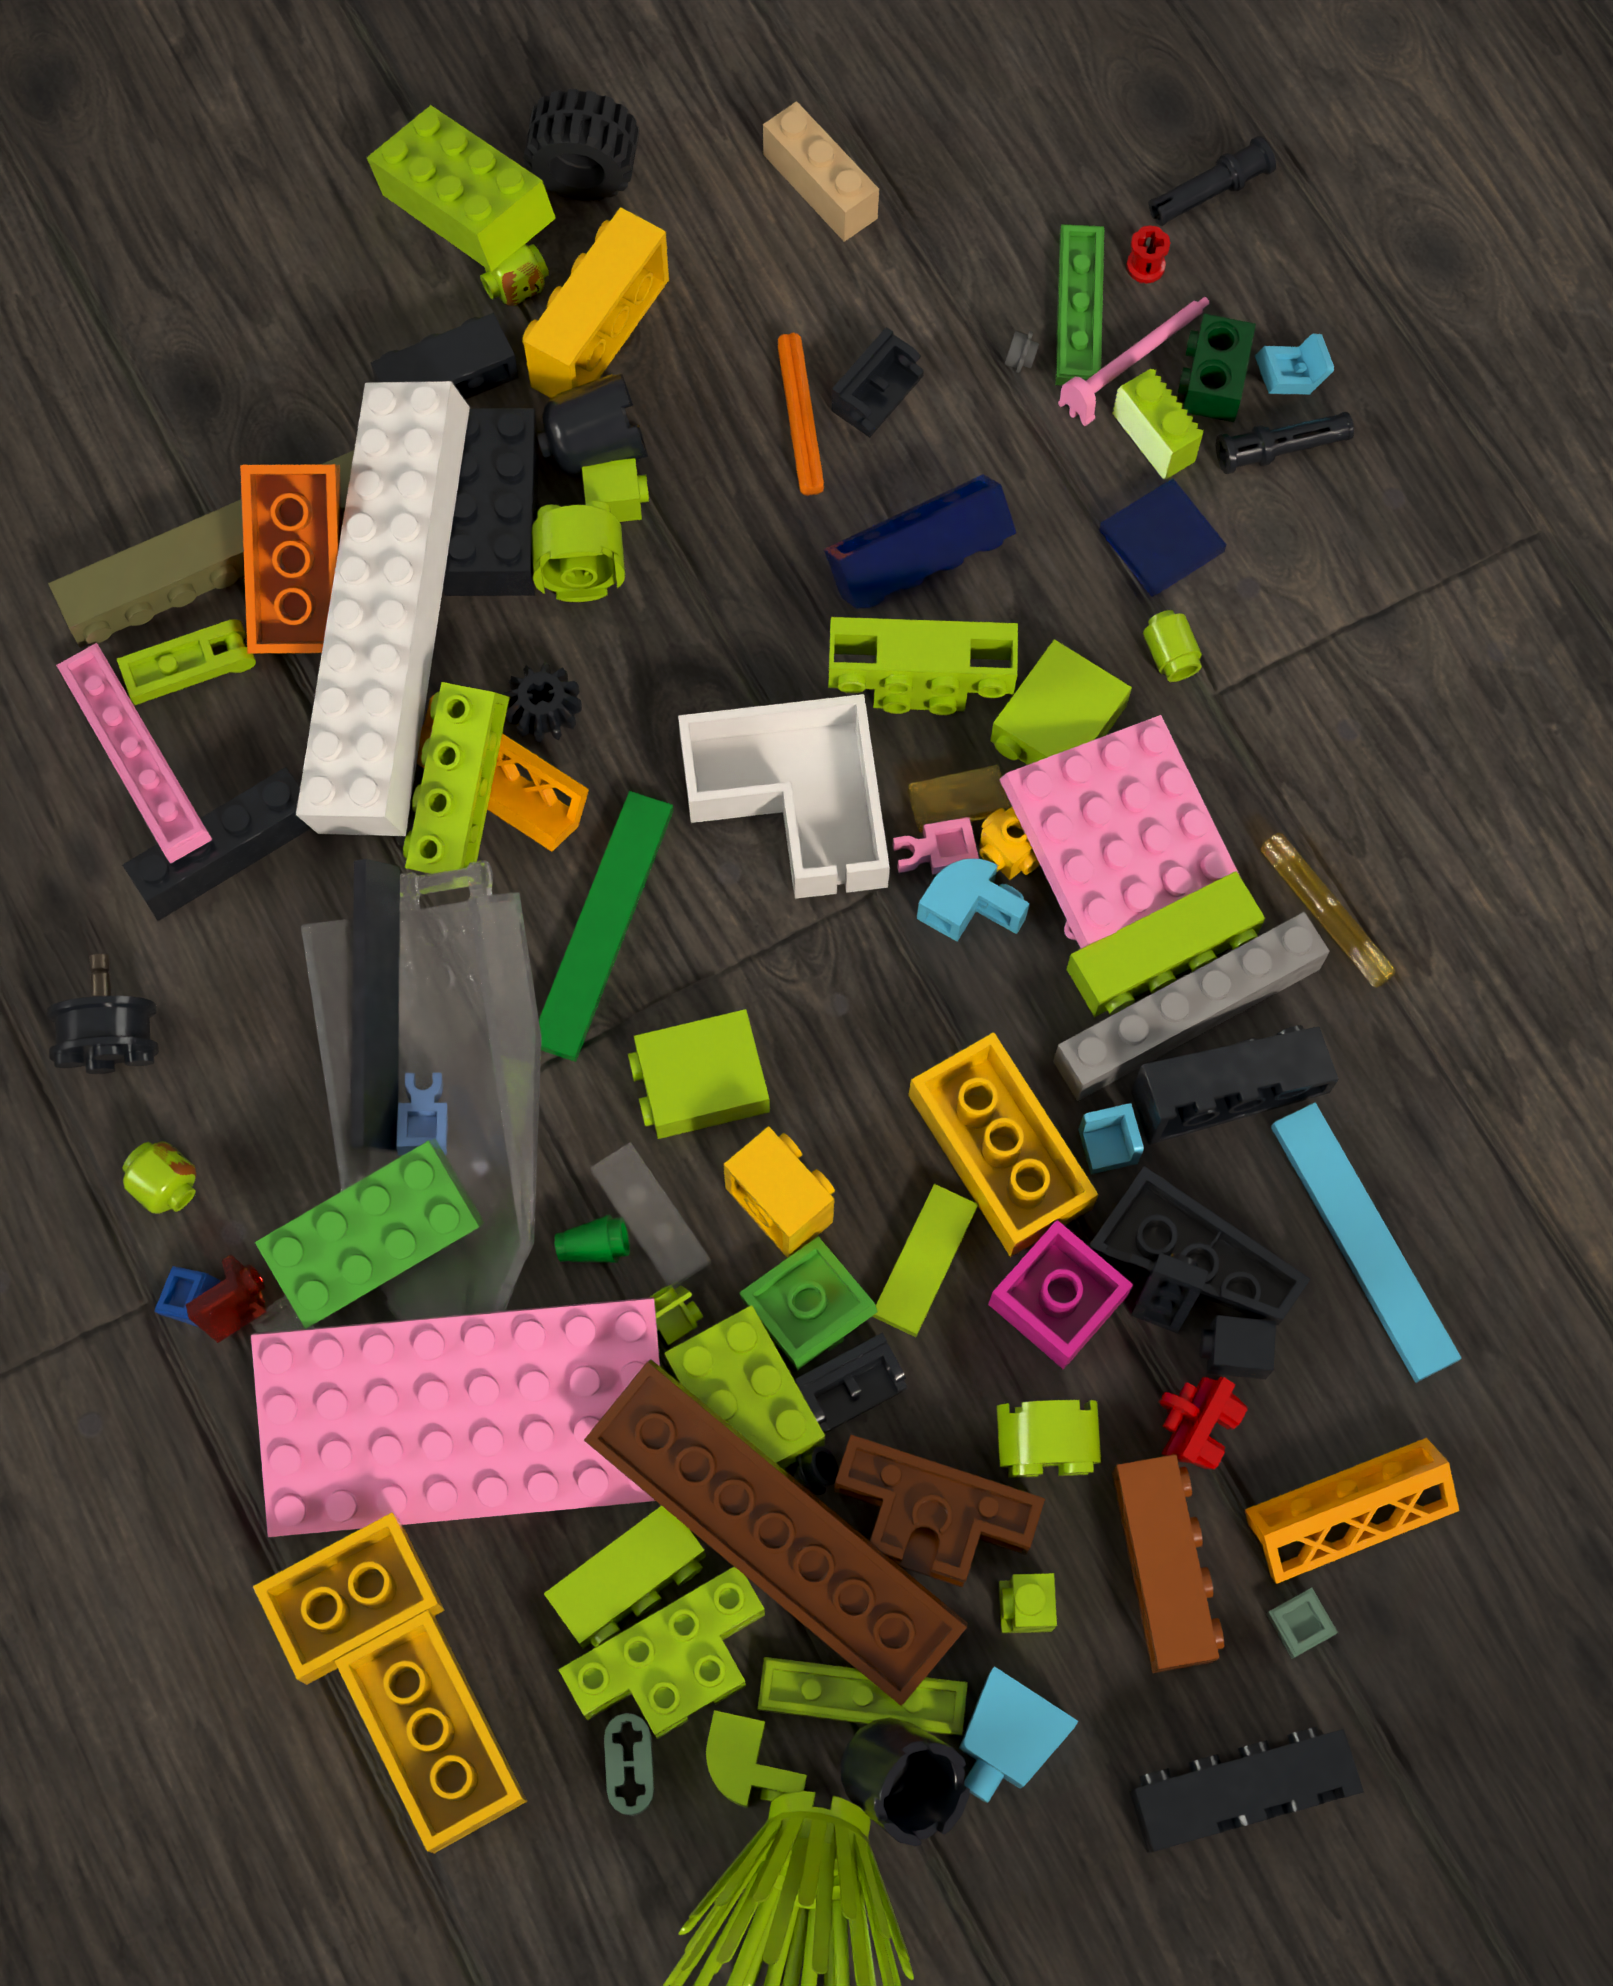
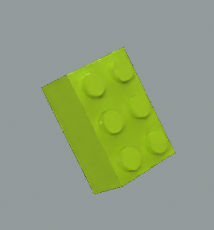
M752 1305L664 1353L666 1365L675 1380L782 1469L796 1462L795 1457L819 1446H825L824 1432Z

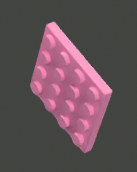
M1161 715L1010 771L999 779L1081 949L1237 871Z

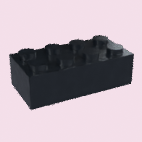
M535 408L469 409L443 583L445 596H535L532 565V525L537 520L539 441L536 434L538 426Z

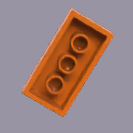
M240 465L247 654L322 653L342 531L340 465Z

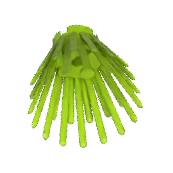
M816 1792L786 1793L773 1799L766 1823L689 1915L690 1918L681 1928L679 1935L690 1932L714 1902V1907L687 1944L684 1955L663 1986H683L742 1892L741 1898L693 1986H708L714 1974L718 1973L722 1965L733 1958L753 1915L754 1918L726 1986H755L763 1961L769 1964L764 1986H780L785 1962L786 1968L782 1986L799 1985L802 1962L801 1986H817L818 1974H824V1986H850L848 1919L857 1986H876L866 1909L883 1986H901L889 1940L891 1937L904 1974L909 1979L914 1980L909 1962L910 1957L869 1844L870 1817L859 1806L836 1796L832 1798L831 1810L813 1807Z

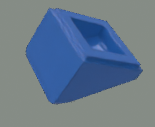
M172 1266L154 1312L199 1328L211 1330L214 1327L227 1294L228 1285L207 1273Z

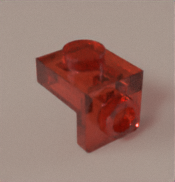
M231 1254L222 1260L226 1279L186 1304L189 1319L217 1343L267 1312L261 1292L265 1289L262 1277L252 1265L244 1266Z

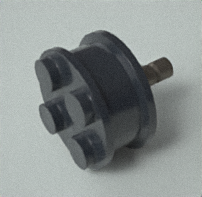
M90 955V971L92 972L90 975L91 997L65 1000L47 1008V1018L55 1022L56 1045L49 1049V1059L54 1061L56 1068L86 1066V1073L88 1074L115 1072V1064L125 1063L126 1066L154 1064V1056L159 1053V1047L157 1042L151 1040L150 1018L157 1013L156 1003L140 997L111 996L110 974L108 973L110 970L109 955Z

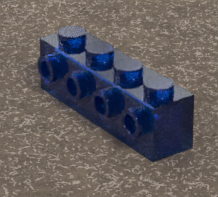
M982 474L829 546L824 551L841 598L856 609L870 608L880 604L887 594L898 589H910L920 585L927 575L938 570H950L960 566L967 556L978 551L985 552L998 548L1003 544V539L1017 532L1001 484Z

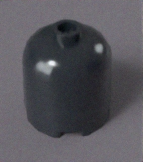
M611 374L561 392L552 397L545 405L542 415L544 430L536 432L544 458L553 456L558 467L567 475L583 477L582 467L635 458L637 463L640 462V459L648 457L640 425L630 426L625 408L633 406L622 374L615 376Z
M892 1717L874 1720L858 1730L848 1742L841 1760V1782L847 1797L852 1803L859 1806L870 1819L900 1843L919 1846L922 1844L920 1840L927 1839L938 1831L943 1835L948 1833L962 1816L970 1795V1789L964 1785L965 1771L963 1766L965 1767L966 1765L964 1758L947 1743L918 1726Z

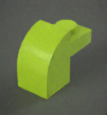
M714 1710L706 1747V1760L713 1782L727 1799L739 1806L748 1808L752 1787L762 1789L760 1799L772 1802L773 1799L786 1793L804 1791L807 1775L757 1764L765 1721Z

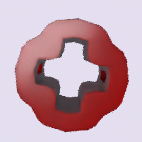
M1152 225L1143 226L1132 236L1130 245L1132 252L1128 256L1126 267L1128 274L1137 282L1145 284L1154 283L1164 274L1166 266L1164 257L1169 253L1171 242L1168 234L1163 232L1161 228ZM1148 237L1151 238L1149 247L1145 246ZM1147 263H1151L1149 272H1146Z

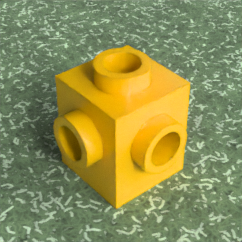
M1010 807L1007 811L999 808L986 818L981 826L983 829L979 844L981 848L979 852L983 860L997 864V872L1000 870L1009 880L1021 871L1027 875L1040 865L1013 807Z

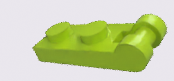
M237 619L224 621L117 658L126 688L134 706L229 672L241 673L254 667L256 660L254 654H247V647L244 643L246 632L242 622ZM219 645L226 646L228 651L214 655L213 647Z

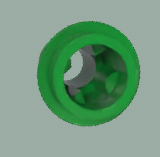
M609 1214L564 1232L556 1233L555 1249L558 1260L560 1262L618 1263L619 1257L629 1256V1235L623 1217L613 1219Z

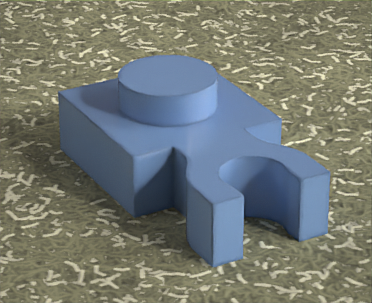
M405 1073L406 1095L411 1103H398V1155H405L432 1139L437 1140L442 1151L447 1155L448 1107L447 1103H437L443 1093L442 1073H432L433 1084L426 1090L416 1088L415 1073Z

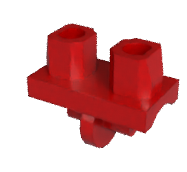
M1202 1377L1197 1387L1190 1383H1185L1179 1396L1164 1392L1159 1403L1170 1413L1163 1427L1173 1433L1162 1455H1177L1178 1462L1191 1463L1204 1469H1216L1225 1453V1446L1209 1436L1215 1423L1217 1422L1226 1429H1235L1241 1423L1248 1410V1407L1232 1393L1236 1384L1225 1377H1220L1219 1380Z

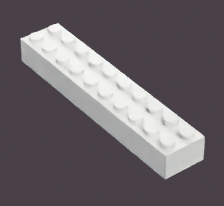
M451 381L365 383L296 815L318 834L406 836L470 409Z

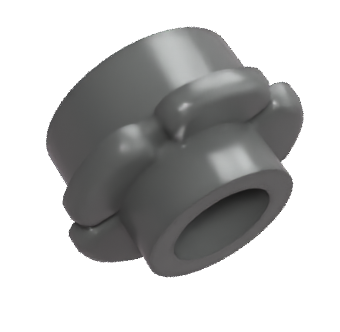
M1015 330L1004 365L1016 368V373L1021 372L1022 366L1030 369L1032 367L1039 343L1031 341L1032 331L1029 330V333L1025 334Z

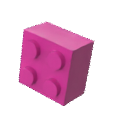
M1056 1220L992 1292L988 1305L1064 1369L1125 1300L1133 1284L1062 1223Z

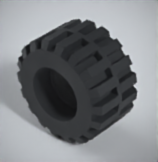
M568 89V92L560 90L551 92V96L544 95L539 99L538 104H534L532 108L523 157L525 159L524 166L526 170L543 181L545 189L555 191L560 196L566 198L573 197L576 200L584 201L585 199L603 200V197L612 198L618 195V191H624L628 187V182H631L639 136V127L636 126L637 121L632 114L627 113L628 109L625 106L616 104L614 99L606 95L601 96L593 91L587 90V92H583L578 89Z

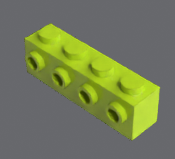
M441 682L440 692L435 693L431 703V718L434 720L431 738L425 741L422 749L421 761L423 766H425L422 784L416 787L412 800V808L416 812L413 829L406 835L403 846V854L407 858L406 869L458 880L473 881L509 702L508 696Z
M1235 871L1137 920L1116 933L1072 953L1067 971L1094 1017L1106 1011L1110 1015H1114L1131 1006L1135 1002L1133 997L1147 990H1150L1151 994L1175 982V976L1188 969L1194 972L1218 959L1216 955L1230 948L1234 950L1257 938L1265 917L1238 872Z

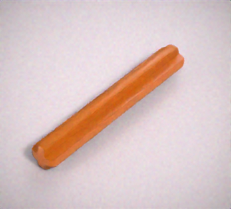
M797 333L782 334L778 338V352L800 492L806 496L818 495L824 490V480L801 336Z

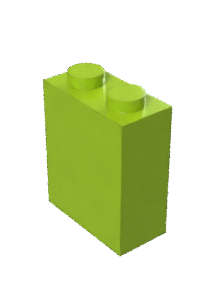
M1054 639L994 721L990 741L994 743L998 752L1010 760L1019 759L1029 765L1107 735L1127 707L1132 687Z
M746 1009L634 1036L636 1052L628 1053L634 1082L644 1081L647 1096L638 1099L645 1127L654 1125L658 1139L770 1112L769 1095Z

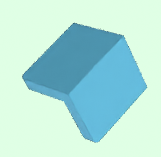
M1131 1103L1083 1115L1078 1130L1091 1174L1138 1164L1144 1147Z

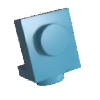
M1311 334L1299 347L1264 346L1255 355L1269 394L1310 395L1334 371V365L1322 334Z

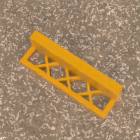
M434 695L429 700L425 722L421 730L417 764L423 768L425 766H423L421 761L422 749L425 741L431 738L434 723L430 712ZM502 733L487 810L548 850L553 851L578 828L589 789ZM515 763L525 767L533 781H529L521 776ZM553 788L559 789L572 798L570 806L558 800Z
M1424 1438L1247 1508L1245 1513L1249 1527L1263 1545L1270 1576L1278 1584L1458 1512L1459 1506L1449 1462L1428 1438ZM1439 1484L1442 1499L1425 1506L1415 1504L1423 1490ZM1387 1504L1396 1506L1389 1520L1380 1524L1370 1522L1378 1508ZM1342 1522L1351 1525L1342 1539L1332 1543L1324 1540L1332 1526ZM1294 1541L1305 1543L1297 1557L1281 1563L1277 1548Z

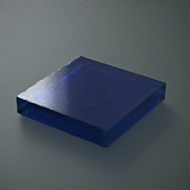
M1174 478L1101 522L1099 529L1151 597L1159 594L1224 553L1227 545Z

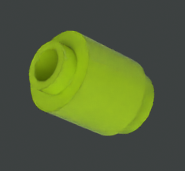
M1167 610L1149 619V626L1145 628L1143 635L1159 673L1165 674L1169 682L1180 681L1197 673L1202 668L1199 660L1202 653L1186 616L1181 613L1174 614V611Z

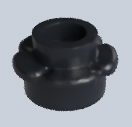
M819 1446L795 1457L796 1462L793 1465L794 1478L806 1489H809L812 1494L822 1495L826 1492V1487L835 1484L839 1472L835 1457L827 1448Z

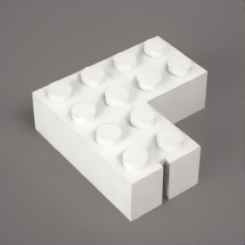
M864 694L678 716L691 823L783 812L795 899L837 894V885L845 884L846 893L888 888L890 867Z

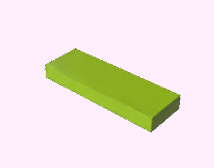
M936 1184L933 1185L876 1304L878 1312L872 1317L917 1337L978 1208L977 1203Z

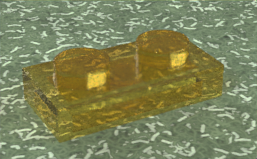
M999 765L909 784L908 794L919 833L923 832V826L926 824L970 817V821L987 818L999 808L1007 811L1010 808V804L999 780L1002 778Z

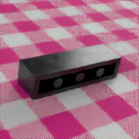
M287 767L201 817L202 823L212 838L210 842L171 864L159 844L154 845L124 863L122 866L157 921L310 830L311 827L296 815L300 787Z

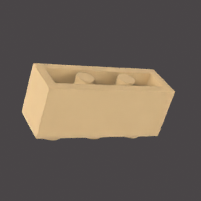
M797 101L763 124V155L844 242L878 219L879 188Z

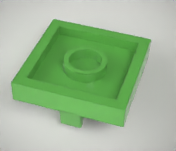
M819 1236L739 1293L747 1307L753 1306L768 1334L797 1370L826 1349L830 1351L844 1341V1336L878 1312L873 1300Z

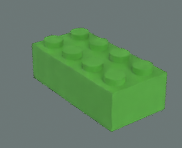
M432 1139L256 1241L255 1244L304 1328L307 1329L479 1228L485 1222L437 1140Z

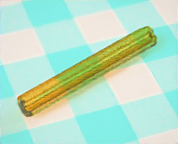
M1276 833L1263 843L1261 852L1372 986L1377 988L1388 982L1395 974L1393 965L1287 838L1281 833Z

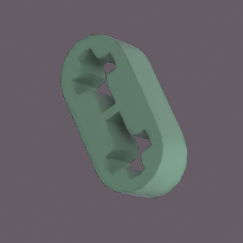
M625 1713L612 1719L605 1729L606 1786L609 1802L614 1809L624 1815L634 1816L648 1809L654 1799L652 1736L650 1728L642 1718L635 1714ZM632 1723L633 1730L638 1733L642 1732L643 1735L642 1741H638L633 1745L634 1761H625L623 1746L613 1741L614 1735L622 1733L623 1724ZM625 1768H634L636 1783L641 1786L645 1785L646 1788L645 1795L638 1796L636 1805L632 1807L627 1806L625 1798L617 1797L616 1795L617 1787L625 1786Z

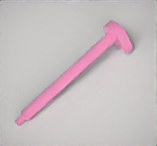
M1203 297L1198 302L1193 301L1086 381L1080 377L1070 379L1061 388L1060 401H1058L1059 406L1063 407L1065 404H1068L1070 416L1074 418L1079 414L1082 424L1084 426L1088 425L1095 419L1096 397L1094 393L1201 315L1203 308L1209 305L1208 298Z

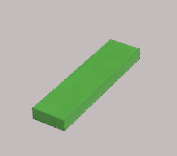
M1061 224L1055 385H1064L1073 377H1080L1086 381L1101 370L1104 226Z

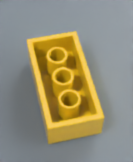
M621 207L611 221L605 220L601 224L595 237V243L587 254L581 253L577 257L569 279L563 287L558 286L554 289L549 297L545 312L539 320L534 319L531 321L524 332L523 344L527 360L526 365L533 389L552 398L561 392L595 381L601 377L669 281L666 231Z
M994 1032L911 1079L910 1099L1010 1257L1037 1242L1056 1220L1066 1225L1093 1209L1099 1194Z
M429 1610L335 1660V1664L427 1852L436 1853L527 1802L436 1617Z

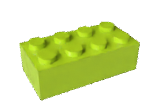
M432 105L417 115L411 122L367 157L383 196L491 272L556 218L543 181Z

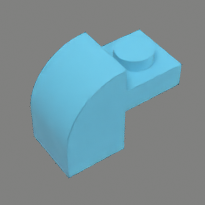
M964 859L948 865L936 875L919 902L917 919L955 941L959 940L975 912L1017 934L1026 920L1030 903L1025 901L1024 896L1015 888L1006 884H1000L999 886L994 884L997 864L982 859Z

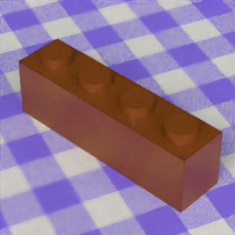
M1177 1455L1118 1464L1111 1473L1152 1673L1213 1663L1219 1659L1218 1649L1224 1648V1636L1219 1619H1211L1207 1598L1213 1597V1584L1208 1567L1200 1568L1196 1548L1202 1547L1203 1540L1198 1518L1196 1516L1190 1517L1186 1497L1192 1496L1188 1470L1186 1466L1179 1467Z

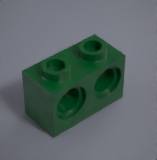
M1203 314L1200 329H1191L1185 356L1193 357L1192 367H1183L1177 393L1186 395L1183 409L1188 410V414L1235 422L1242 398L1256 323ZM1211 346H1219V347L1224 348L1225 350H1224V351L1216 350V349L1212 348ZM1203 384H1213L1218 389H1210Z

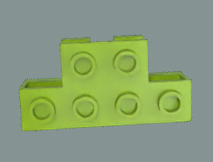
M831 617L828 688H838L845 693H860L865 689H874L873 708H881L886 712L894 714L906 713L911 709L929 710L936 715H950L956 711H965L967 693H978L986 698H998L1005 694H1014L1018 663V623ZM834 654L875 655V663L834 662ZM970 659L1010 660V668L970 667Z
M732 1567L560 1668L559 1672L587 1720L632 1694L654 1735L659 1739L689 1721L687 1716L711 1702H714L716 1705L746 1687V1681L723 1640L765 1616V1609L747 1577L737 1568Z

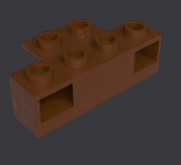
M850 1435L834 1486V1492L881 1507L870 1542L902 1568L962 1588L967 1580L979 1540L1023 1555L1027 1554L1031 1548L1045 1501L1043 1497L854 1435Z

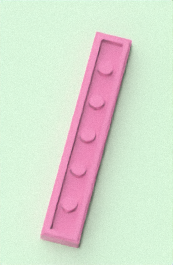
M95 643L56 665L170 864L212 840L211 836L99 645Z

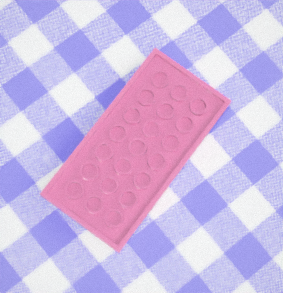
M654 1297L264 1332L251 1335L268 1537L361 1529L392 1512L399 1518L401 1524L405 1525L655 1501L584 1441L586 1436L647 1361L651 1359L660 1366Z

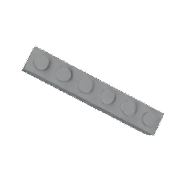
M1305 912L1058 1044L1053 1062L1074 1097L1079 1101L1140 1068L1142 1064L1155 1060L1320 970L1330 951Z

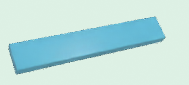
M1316 1102L1274 1122L1271 1129L1414 1382L1417 1383L1462 1359Z

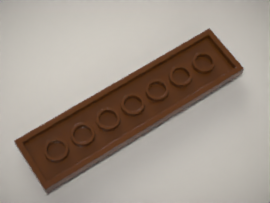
M651 1359L647 1361L584 1439L588 1445L900 1706L906 1702L967 1628L968 1623L886 1554L881 1552L868 1539Z

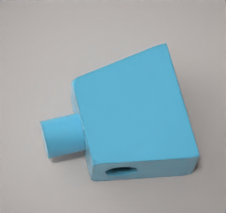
M994 1666L986 1678L959 1747L963 1752L977 1760L966 1777L964 1785L970 1789L971 1794L986 1803L990 1801L1003 1778L1021 1789L1070 1734L1078 1721Z

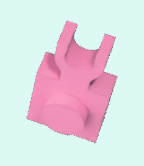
M970 817L926 824L923 826V839H915L912 836L893 838L894 851L909 849L913 853V856L909 859L898 860L897 868L899 873L914 870L921 863L930 862L933 875L938 874L942 869L956 861L979 859Z

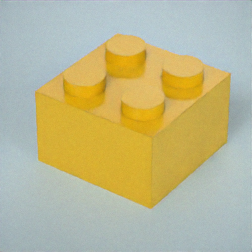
M768 1126L724 1163L725 1188L788 1258L833 1223L834 1198L831 1194L835 1192V1189L818 1169L810 1172L799 1160L802 1156L800 1149L788 1135L782 1133L778 1137Z

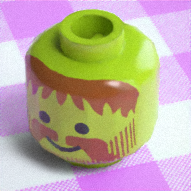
M525 244L503 261L494 271L491 272L485 268L486 273L480 275V279L492 300L499 297L506 305L514 306L543 291L545 285L544 278L549 276V272L537 247L534 244L529 246Z
M145 1142L138 1146L123 1164L122 1169L125 1172L123 1184L125 1190L151 1213L160 1214L170 1209L177 1212L183 1209L195 1195L196 1190L192 1187L196 1179L195 1166L167 1142H157L154 1144Z

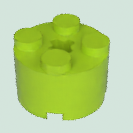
M592 501L586 505L564 507L545 505L538 510V518L532 525L533 581L539 591L545 594V588L556 592V599L565 602H587L607 596V588L616 582L617 588L623 584L625 567L622 528L619 520L611 513L610 506L607 503Z
M1080 1400L1022 1402V1407H1015V1413L1009 1412V1403L997 1405L1000 1467L1008 1468L1009 1478L1038 1477L1043 1474V1467L1058 1466V1476L1088 1475L1094 1472L1093 1464L1101 1463L1097 1401L1090 1400L1086 1402L1084 1410H1080Z

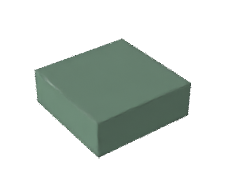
M1313 1588L1304 1591L1266 1613L1291 1659L1338 1633Z

